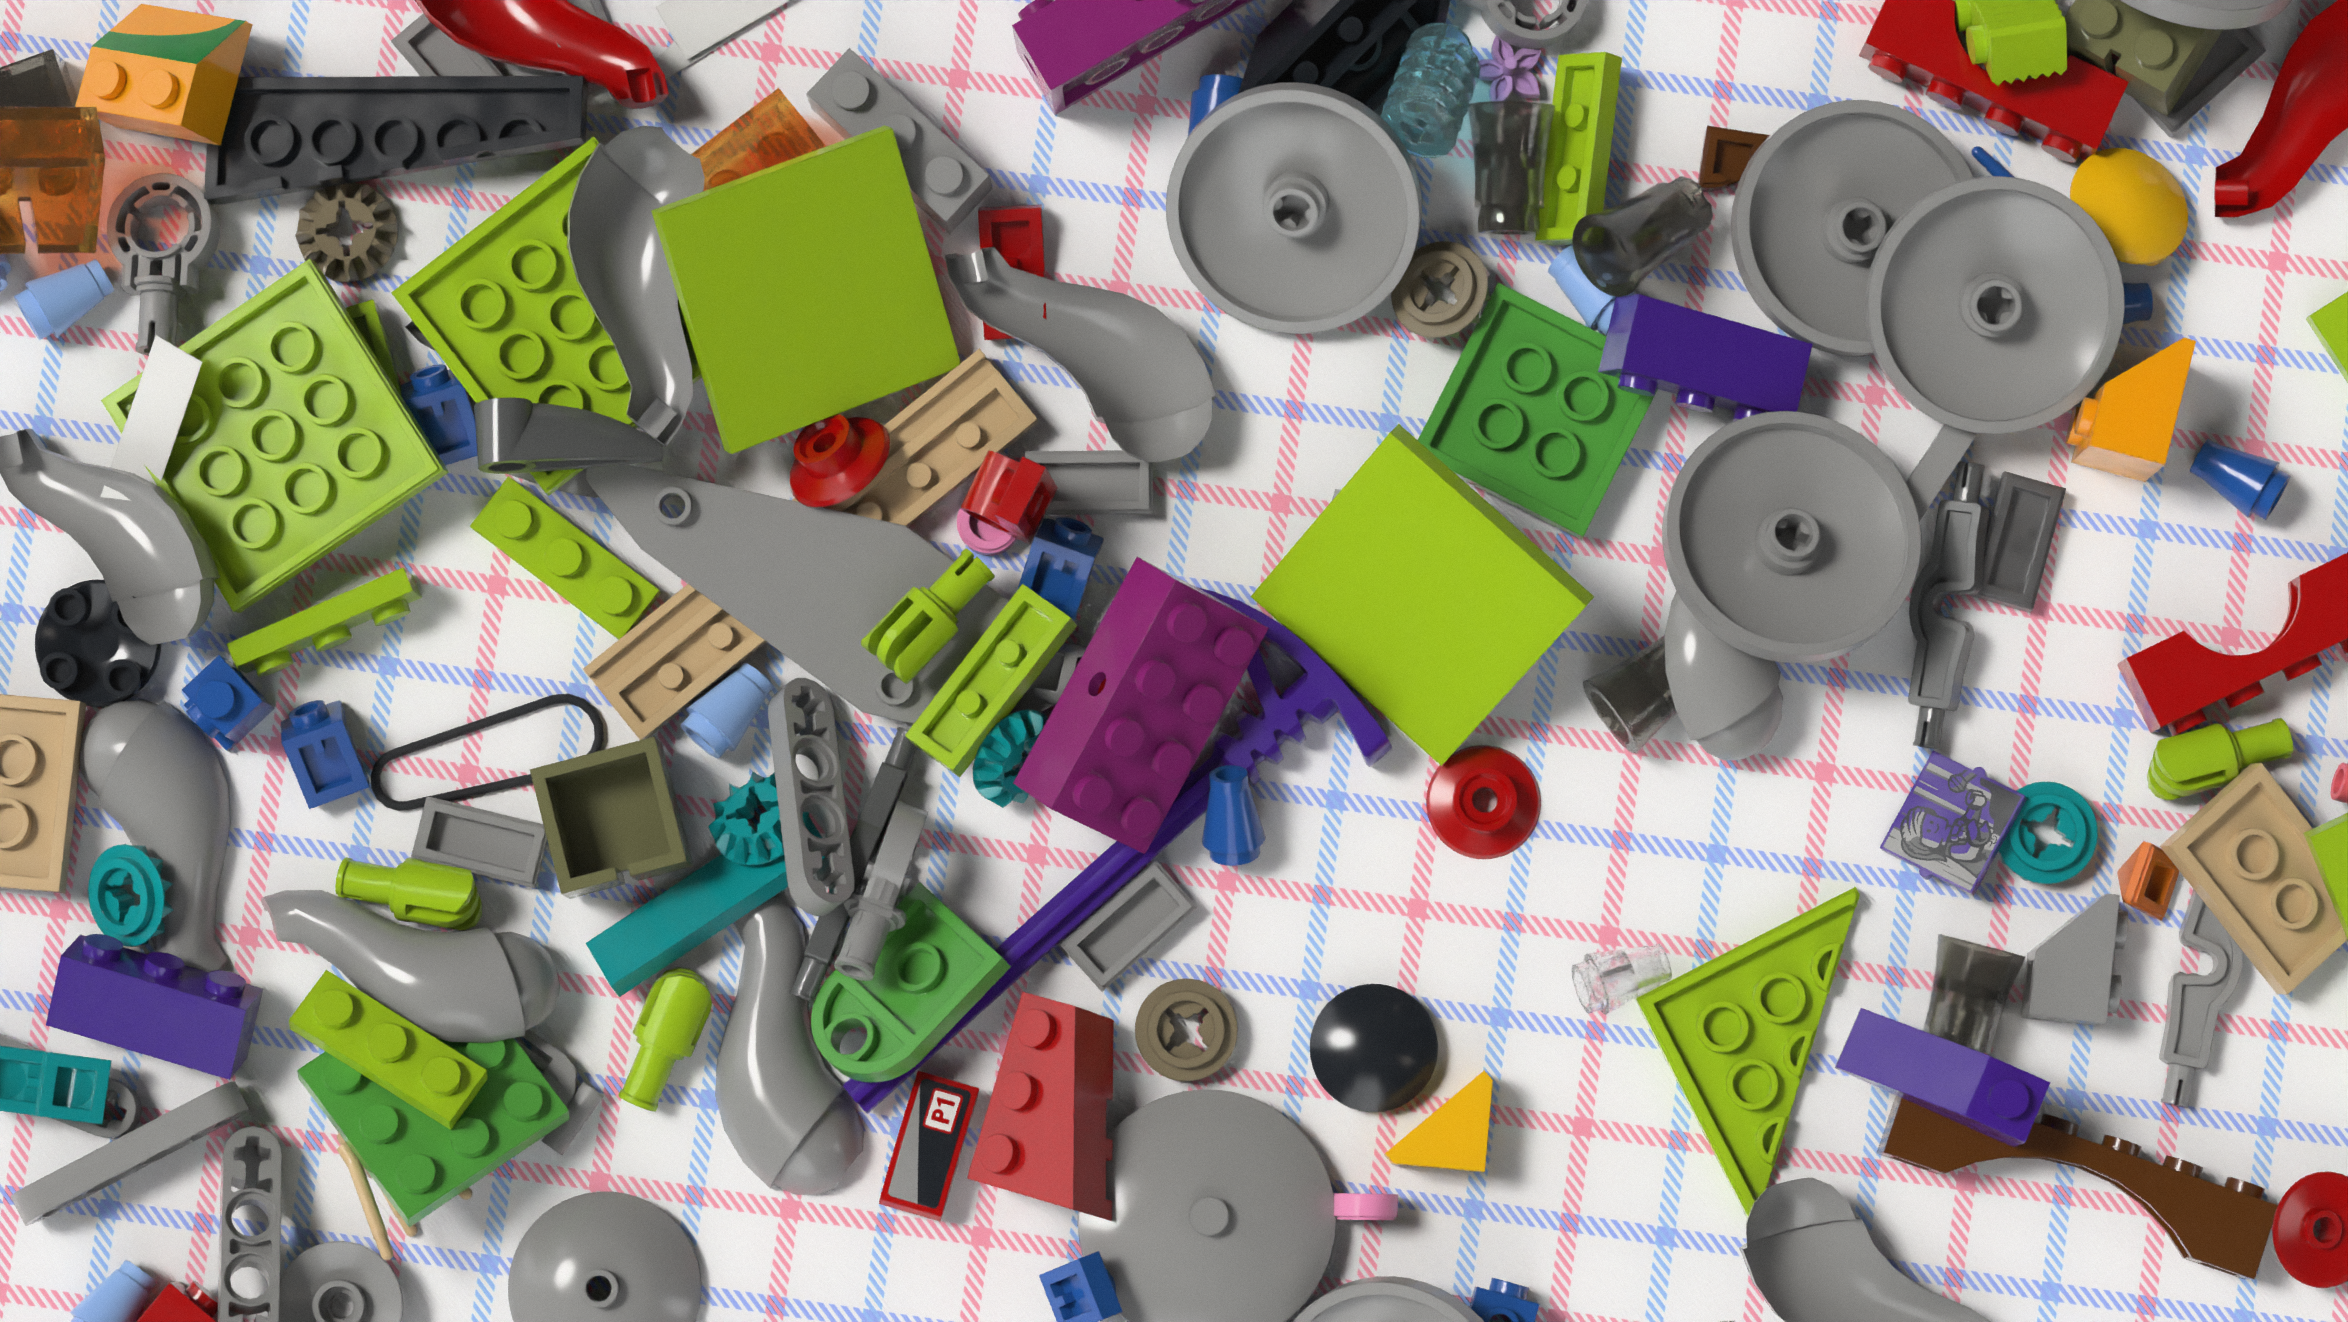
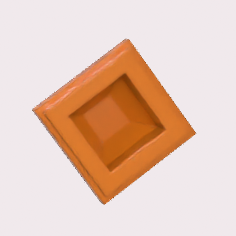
M2143 841L2117 871L2123 902L2154 919L2162 921L2180 871L2161 848Z

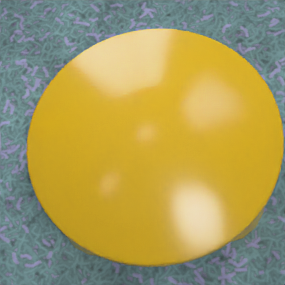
M2109 148L2098 151L2094 155L2092 154L2076 170L2071 182L2070 199L2088 213L2100 227L2118 261L2155 266L2162 263L2181 244L2188 226L2187 203L2178 182L2161 163L2133 149Z

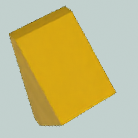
M1485 1070L1389 1149L1384 1156L1394 1165L1485 1172L1493 1084L1491 1077Z

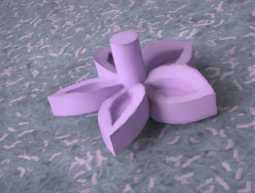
M1495 36L1491 47L1493 59L1480 60L1468 67L1467 71L1478 79L1493 81L1489 90V98L1493 109L1504 103L1512 91L1523 98H1539L1540 92L1537 79L1531 71L1538 62L1541 50L1522 48L1514 55L1511 45Z

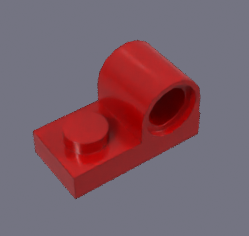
M988 450L960 509L970 516L1030 545L1058 487L1046 467L1023 456L1020 462H1017L1002 454Z

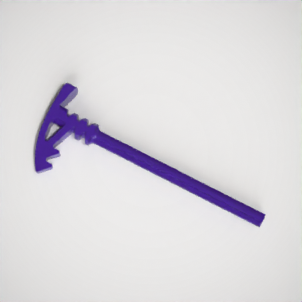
M1199 588L1268 627L1269 629L1262 641H1268L1282 651L1304 674L1278 696L1258 648L1247 667V671L1263 710L1256 717L1249 713L1241 712L1236 717L1240 731L1233 737L1219 732L1212 738L1214 750L1211 757L1187 777L1147 852L1143 854L1118 841L1113 843L995 949L1010 965V968L914 1068L888 1081L870 1083L850 1078L842 1085L854 1101L867 1114L871 1112L1200 818L1207 810L1210 791L1209 774L1213 769L1226 765L1241 766L1248 772V783L1254 786L1261 780L1257 766L1263 760L1278 765L1284 760L1279 748L1282 743L1288 740L1300 745L1306 740L1302 726L1308 720L1322 725L1337 711H1339L1366 765L1372 767L1392 749V745L1376 720L1336 673L1295 634L1269 616L1239 600Z

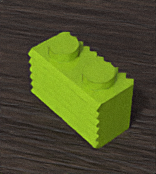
M1953 0L1955 1L1956 31H1966L1967 49L1972 64L1983 63L1991 81L1999 86L2004 80L2011 84L2016 78L2024 82L2029 75L2037 79L2042 73L2049 77L2054 71L2062 75L2067 70L2066 21L2055 0Z

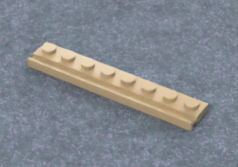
M979 348L884 425L890 436V451L884 466L877 476L863 490L851 498L823 508L905 525L909 528L976 474L988 450L1000 454L1038 423V419ZM687 584L584 667L583 670L636 736L643 740L650 738L767 642Z

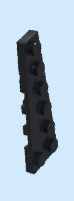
M583 76L239 77L221 146L207 143L204 199H207L212 205H222L582 145L586 143L588 82L585 81Z

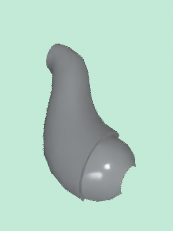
M640 126L621 132L606 145L598 143L580 172L568 209L567 248L577 282L594 314L614 344L631 385L626 412L627 416L650 437L660 444L667 446L680 430L693 397L692 365L678 311L677 293L651 210L703 192L705 177L700 159L692 156L677 145L664 132L663 127Z
M995 247L982 248L970 254L960 255L954 253L945 255L949 278L966 309L990 327L1044 353L1065 370L1085 394L1095 420L1106 424L1112 440L1126 454L1145 462L1167 461L1190 453L1205 437L1212 420V400L1216 397L1205 363L1185 332L1156 307L1124 293L1053 281L1012 268ZM1045 303H1046V319L1043 318V313H1044L1043 305H1044Z
M33 429L16 431L17 433L0 436V474L9 492L27 509L69 534L88 553L103 575L112 601H117L123 619L133 633L150 645L193 636L209 616L214 603V580L220 578L209 546L190 515L165 490L134 473L77 462L48 450ZM104 485L120 492L130 500L101 497Z
M1676 591L1671 602L1664 635L1666 675L1675 709L1690 740H1696L1707 753L1722 760L1745 759L1763 749L1772 740L1780 725L1783 696L1778 684L1781 672L1775 661L1749 655L1720 640L1694 617Z
M144 699L125 700L106 706L93 716L82 734L79 768L89 789L100 798V806L122 826L132 845L146 846L149 857L163 860L160 876L163 880L173 883L165 891V900L172 906L174 911L162 918L165 932L151 938L155 952L175 955L184 961V965L206 972L223 970L228 959L215 939L217 891L226 855L231 816L229 786L217 754L197 727L164 701L158 705Z
M284 890L261 898L264 910L268 911L272 920L273 930L278 941L307 945L338 968L358 990L435 1038L449 1042L489 1043L525 1036L526 1030L543 1022L556 1006L560 993V984L555 965L547 950L530 937L514 932L492 933L487 927L457 933L425 931L397 924L346 898L323 890Z
M778 893L734 922L745 945L738 992L726 1024L717 1057L715 1098L725 1133L743 1163L770 1189L775 1185L792 1194L816 1196L834 1190L847 1169L863 1152L864 1131L857 1110L842 1095L845 1089L826 1068L814 1042L808 1015V1001L789 993L793 988L805 958L804 952L807 945L803 924L783 896Z
M1815 1178L1791 1180L1766 1188L1754 1201L1746 1221L1747 1243L1739 1249L1752 1283L1773 1313L1784 1322H1991L1972 1308L1917 1285L1895 1269L1874 1246L1863 1220L1855 1218L1847 1199L1832 1185Z

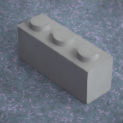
M850 48L806 93L811 109L844 139L884 125L893 128L914 203L948 234H951L993 189L990 175Z

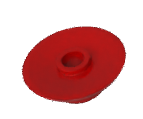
M840 414L807 425L798 435L793 448L796 457L790 471V488L793 496L803 505L826 507L838 504L856 495L877 476L887 460L890 451V436L887 429L881 423L869 418L852 417L846 419Z
M1477 745L1453 753L1442 766L1439 765L1428 786L1426 808L1434 832L1447 847L1469 858L1494 859L1513 852L1530 837L1539 819L1541 796L1534 774L1518 756L1500 747ZM1483 789L1492 792L1496 798V807L1490 812L1478 811L1472 803V796L1475 792Z
M2329 1171L2317 1172L2301 1178L2286 1191L2275 1212L2272 1236L2278 1259L2293 1278L2305 1285L2316 1288H2330L2348 1281V1177L2340 1173ZM2319 1219L2320 1231L2318 1235L2315 1237L2313 1233V1227L2315 1222Z

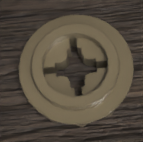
M348 183L315 190L313 197L307 202L305 207L299 210V221L295 237L304 260L312 259L316 261L326 278L339 282H355L374 275L386 265L396 247L398 225L392 207L379 192L367 184ZM342 207H345L355 224H363L365 227L373 226L371 229H363V233L353 235L352 245L349 246L350 256H347V252L338 237L321 234V232H328L329 228L339 226L340 215H343Z
M1439 241L1424 245L1414 251L1406 272L1391 292V302L1395 315L1411 333L1413 332L1432 342L1436 338L1447 336L1458 339L1460 331L1470 323H1480L1479 313L1485 301L1491 300L1488 290V277L1490 274L1478 255L1462 244L1451 241ZM1429 278L1435 284L1439 282L1446 286L1454 279L1450 289L1455 294L1454 298L1457 302L1453 305L1452 303L1447 304L1439 300L1431 306L1434 303L1435 296L1430 291L1431 288L1427 285L1426 280Z
M1177 979L1160 985L1146 997L1136 1017L1135 1038L1142 1057L1153 1070L1172 1080L1197 1081L1212 1075L1224 1066L1236 1045L1237 1020L1230 1002L1217 988L1200 980ZM1168 1008L1175 1015L1179 1014L1185 1019L1192 1017L1194 1014L1198 1015L1204 1008L1208 1011L1202 1018L1203 1023L1198 1028V1032L1203 1038L1202 1042L1208 1047L1205 1052L1187 1041L1179 1047L1175 1045L1169 1052L1164 1049L1171 1042L1170 1038L1175 1032L1173 1025L1170 1023L1171 1019L1164 1013Z

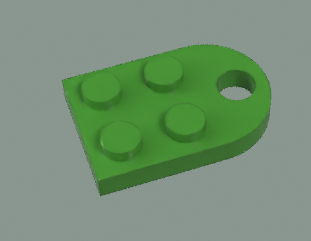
M920 882L895 907L904 911L907 920L902 928L888 932L875 966L873 979L870 981L856 980L843 975L836 969L826 979L815 998L811 1014V1029L815 1044L829 1063L840 1073L851 1079L870 1083L883 1082L910 1071L1010 968V965ZM853 1028H866L867 1039L863 1047L853 1054H841L840 1043L844 1035Z

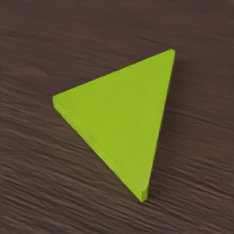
M1856 887L1635 999L1747 1218L1754 1201L1766 1189L1777 1159L1799 1083L1803 1077L1825 1001L1830 992L1843 951L1845 938L1860 897Z

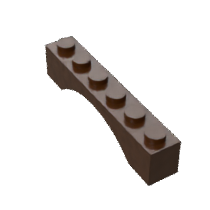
M1897 1095L1895 1096L1876 1154L1935 1174H1945L1976 1162L2000 1158L2042 1159L2076 1167L2109 1182L2140 1204L2166 1232L2183 1259L2241 1279L2255 1280L2278 1206L2262 1200L2264 1188L2233 1177H2227L2225 1186L2200 1179L2203 1167L2166 1155L2163 1166L2139 1158L2142 1147L2135 1143L2105 1134L2102 1144H2098L2077 1137L2080 1125L2044 1113L2040 1124L2033 1123L2026 1142L2012 1147Z

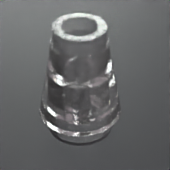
M1659 943L1649 947L1642 946L1587 953L1584 955V961L1572 965L1571 969L1576 994L1582 1007L1589 1014L1600 1010L1604 1015H1607L1656 988L1661 983L1672 979V970L1668 956Z

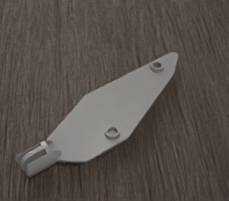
M633 465L587 468L586 471L588 484L641 550L863 713L914 724L1009 602L988 585H985L956 615L959 621L956 626L959 631L906 684L895 675L894 670L886 668L878 661L877 655L874 656L863 648L861 640L912 587L920 589L923 586L928 589L954 561L905 525L823 507H810L796 501ZM672 496L680 497L685 502L684 512L677 518H668L662 513L664 501ZM1064 642L1009 715L1027 709L1042 712L1055 706L1087 647Z

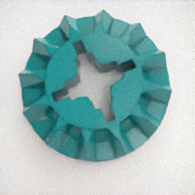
M1021 710L1005 717L991 729L981 743L973 764V782L976 790L982 797L1002 808L1011 803V801L1024 804L1029 794L1013 784L1046 724L1047 716L1036 710ZM1026 750L1027 754L1022 756V753ZM1018 764V767L1013 770V766H1016Z
M752 772L749 782L741 787L729 784L730 796L725 801L713 803L716 818L708 826L716 847L721 854L728 860L741 865H760L784 855L775 772L766 778ZM762 804L767 812L761 814L760 823L757 824L758 833H756L748 820L754 817V808ZM803 812V822L806 827L809 812Z
M2036 782L2018 789L2017 792L2025 795L2027 800L1999 849L2002 863L2023 880L2041 884H2055L2077 875L2091 860L2098 838L2096 818L2087 801L2072 788L2056 782ZM2056 808L2058 811L2054 818L2056 820L2054 831L2062 836V840L2071 843L2070 847L2064 844L2050 843L2043 851L2038 852L2035 858L2032 855L2036 849L2033 846L2036 836L2027 831L2028 827L2020 824L2022 820L2026 823L2040 824Z
M122 844L108 848L96 860L89 878L88 898L96 924L104 935L118 939L126 947L148 944L150 938L164 933L162 918L174 911L172 906L165 900V891L173 883L161 878L160 873L163 860L149 857L146 846ZM133 884V891L140 895V904L135 905L134 897L128 894V890L120 886Z

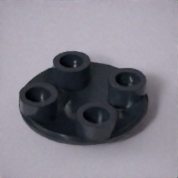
M104 580L83 581L55 592L39 619L35 634V653L43 681L63 697L69 700L84 702L86 706H110L133 697L149 682L158 666L161 655L162 643L148 644L138 638L125 623L117 601H112Z
M1383 984L1359 985L1335 996L1318 1015L1310 1038V1060L1314 1073L1322 1087L1341 1104L1364 1112L1393 1110L1414 1099L1431 1079L1438 1056L1436 1030L1424 1007L1406 992Z

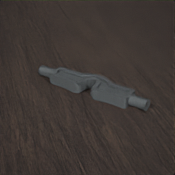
M1959 462L1957 464L1958 469L1953 501L1941 500L1939 503L1931 558L1915 581L1909 605L1910 625L1917 645L1908 702L1920 707L1913 746L1940 750L1945 710L1954 712L1959 708L1963 676L1975 637L1973 626L1969 622L1945 617L1941 611V605L1943 600L1949 595L1961 596L1968 594L1973 596L1983 586L1984 547L1990 512L1989 508L1978 504L1985 466L1970 462Z
M897 727V733L890 750L879 768L859 820L849 839L855 880L852 894H861L866 868L869 861L878 852L917 747L905 737L909 730L903 727ZM844 903L826 916H819L804 952L805 958L793 988L789 992L790 994L814 1003L826 971L833 962L851 918L845 909Z

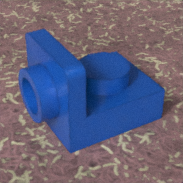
M443 364L428 366L414 372L410 376L411 381L401 385V397L445 466L477 456L475 412L466 389L450 369L447 370L446 365Z
M1059 517L1056 520L1044 518L1034 536L1017 590L1024 584L1075 621L1104 538L1092 534V529L1081 521L1067 517Z
M322 700L305 703L292 710L288 715L289 718L281 722V742L309 809L370 787L368 775L346 724L345 710L340 700L326 705Z
M1099 1251L1039 1275L1057 1322H1099L1123 1312L1116 1295L1115 1281L1111 1273L1105 1268Z

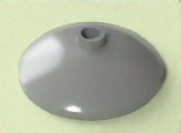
M600 1191L574 1196L553 1206L542 1214L520 1241L511 1263L508 1279V1299L513 1322H696L702 1291L701 1273L697 1256L687 1235L677 1222L651 1202L637 1196L619 1192ZM596 1276H604L611 1283V1293L604 1301H597L589 1294V1284Z

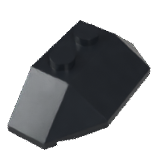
M1293 0L1257 36L1238 94L1248 89L1268 84L1307 83L1331 88L1347 94L1375 111L1441 45L1450 0Z

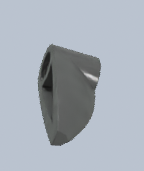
M494 398L478 402L474 405L478 469L485 473L509 474L658 462L663 459L662 444L654 438L628 424L599 413L567 406L532 403L531 400L524 398Z

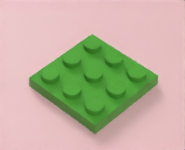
M1498 282L1491 295V300L1488 301L1479 318L1480 323L1476 324L1418 441L1463 481L1582 540L1654 396L1639 395L1621 390L1617 387L1619 378L1598 372L1606 341L1605 335Z
M514 1038L489 1043L449 1042L438 1039L486 1069L488 1080L451 1130L326 1051L298 1069V1079L408 1227H411L570 1119L568 1108Z

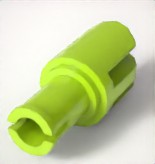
M966 548L928 589L923 586L920 589L912 587L861 640L863 648L874 656L877 655L878 661L886 668L894 670L895 675L906 684L959 631L956 626L959 622L956 615L988 581H992L995 577L992 571L978 557L974 559V554Z
M2276 718L2271 722L2230 732L2228 728H2224L2219 723H2214L2201 729L2161 739L2157 742L2147 772L2148 788L2156 797L2164 800H2174L2219 787L2224 788L2241 773L2242 769L2247 768L2250 764H2263L2278 759L2291 758L2294 750L2289 728L2282 718Z
M347 857L342 860L339 866L335 885V892L338 896L388 905L398 921L467 930L476 926L482 917V901L472 872L469 869L425 862L422 859L411 857L406 858L397 868L355 861Z
M683 967L666 970L655 981L647 996L632 1032L637 1036L636 1041L641 1046L624 1087L619 1092V1097L630 1104L656 1112L658 1101L676 1060L691 1057L710 1014L712 1001L708 986L702 977L693 970Z

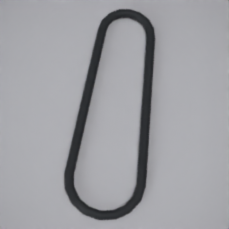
M571 694L550 695L403 745L382 754L375 762L370 775L371 789L376 799L387 808L396 811L424 807L426 797L409 801H396L390 799L383 792L380 786V775L383 767L389 761L538 709L561 703L578 706L589 715L594 725V741L591 750L587 753L590 754L601 750L604 741L603 722L597 710L584 698ZM531 774L429 797L453 801L531 784L533 781Z

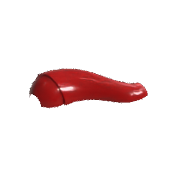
M415 0L427 19L454 42L495 61L568 76H583L586 82L608 89L623 107L630 109L653 107L663 102L669 95L665 75L645 44L625 30L572 5L567 0Z
M2337 0L2307 24L2289 49L2272 88L2263 116L2240 156L2216 167L2214 181L2215 217H2240L2273 207L2297 185L2328 144L2348 128V0Z

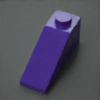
M1860 1008L1835 1065V1068L2012 1147L2026 1142L2051 1083L1987 1054Z

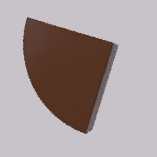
M1707 126L1696 191H1719L1739 183L1749 160L1770 135Z

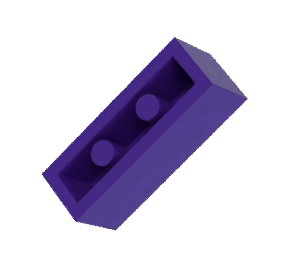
M1642 294L1615 298L1598 372L1619 378L1617 387L1621 390L1645 396H1655L1656 389L1677 394L1675 404L1700 412H1713L1714 405L1735 411L1733 421H1737L1751 415L1766 412H1797L1813 344Z
M80 934L60 957L46 1026L230 1080L248 1058L263 988L247 984L242 976L230 971L214 970L206 972L184 965V961L181 958L169 953L152 952L145 954L123 947L121 941L108 935L90 934L84 936Z

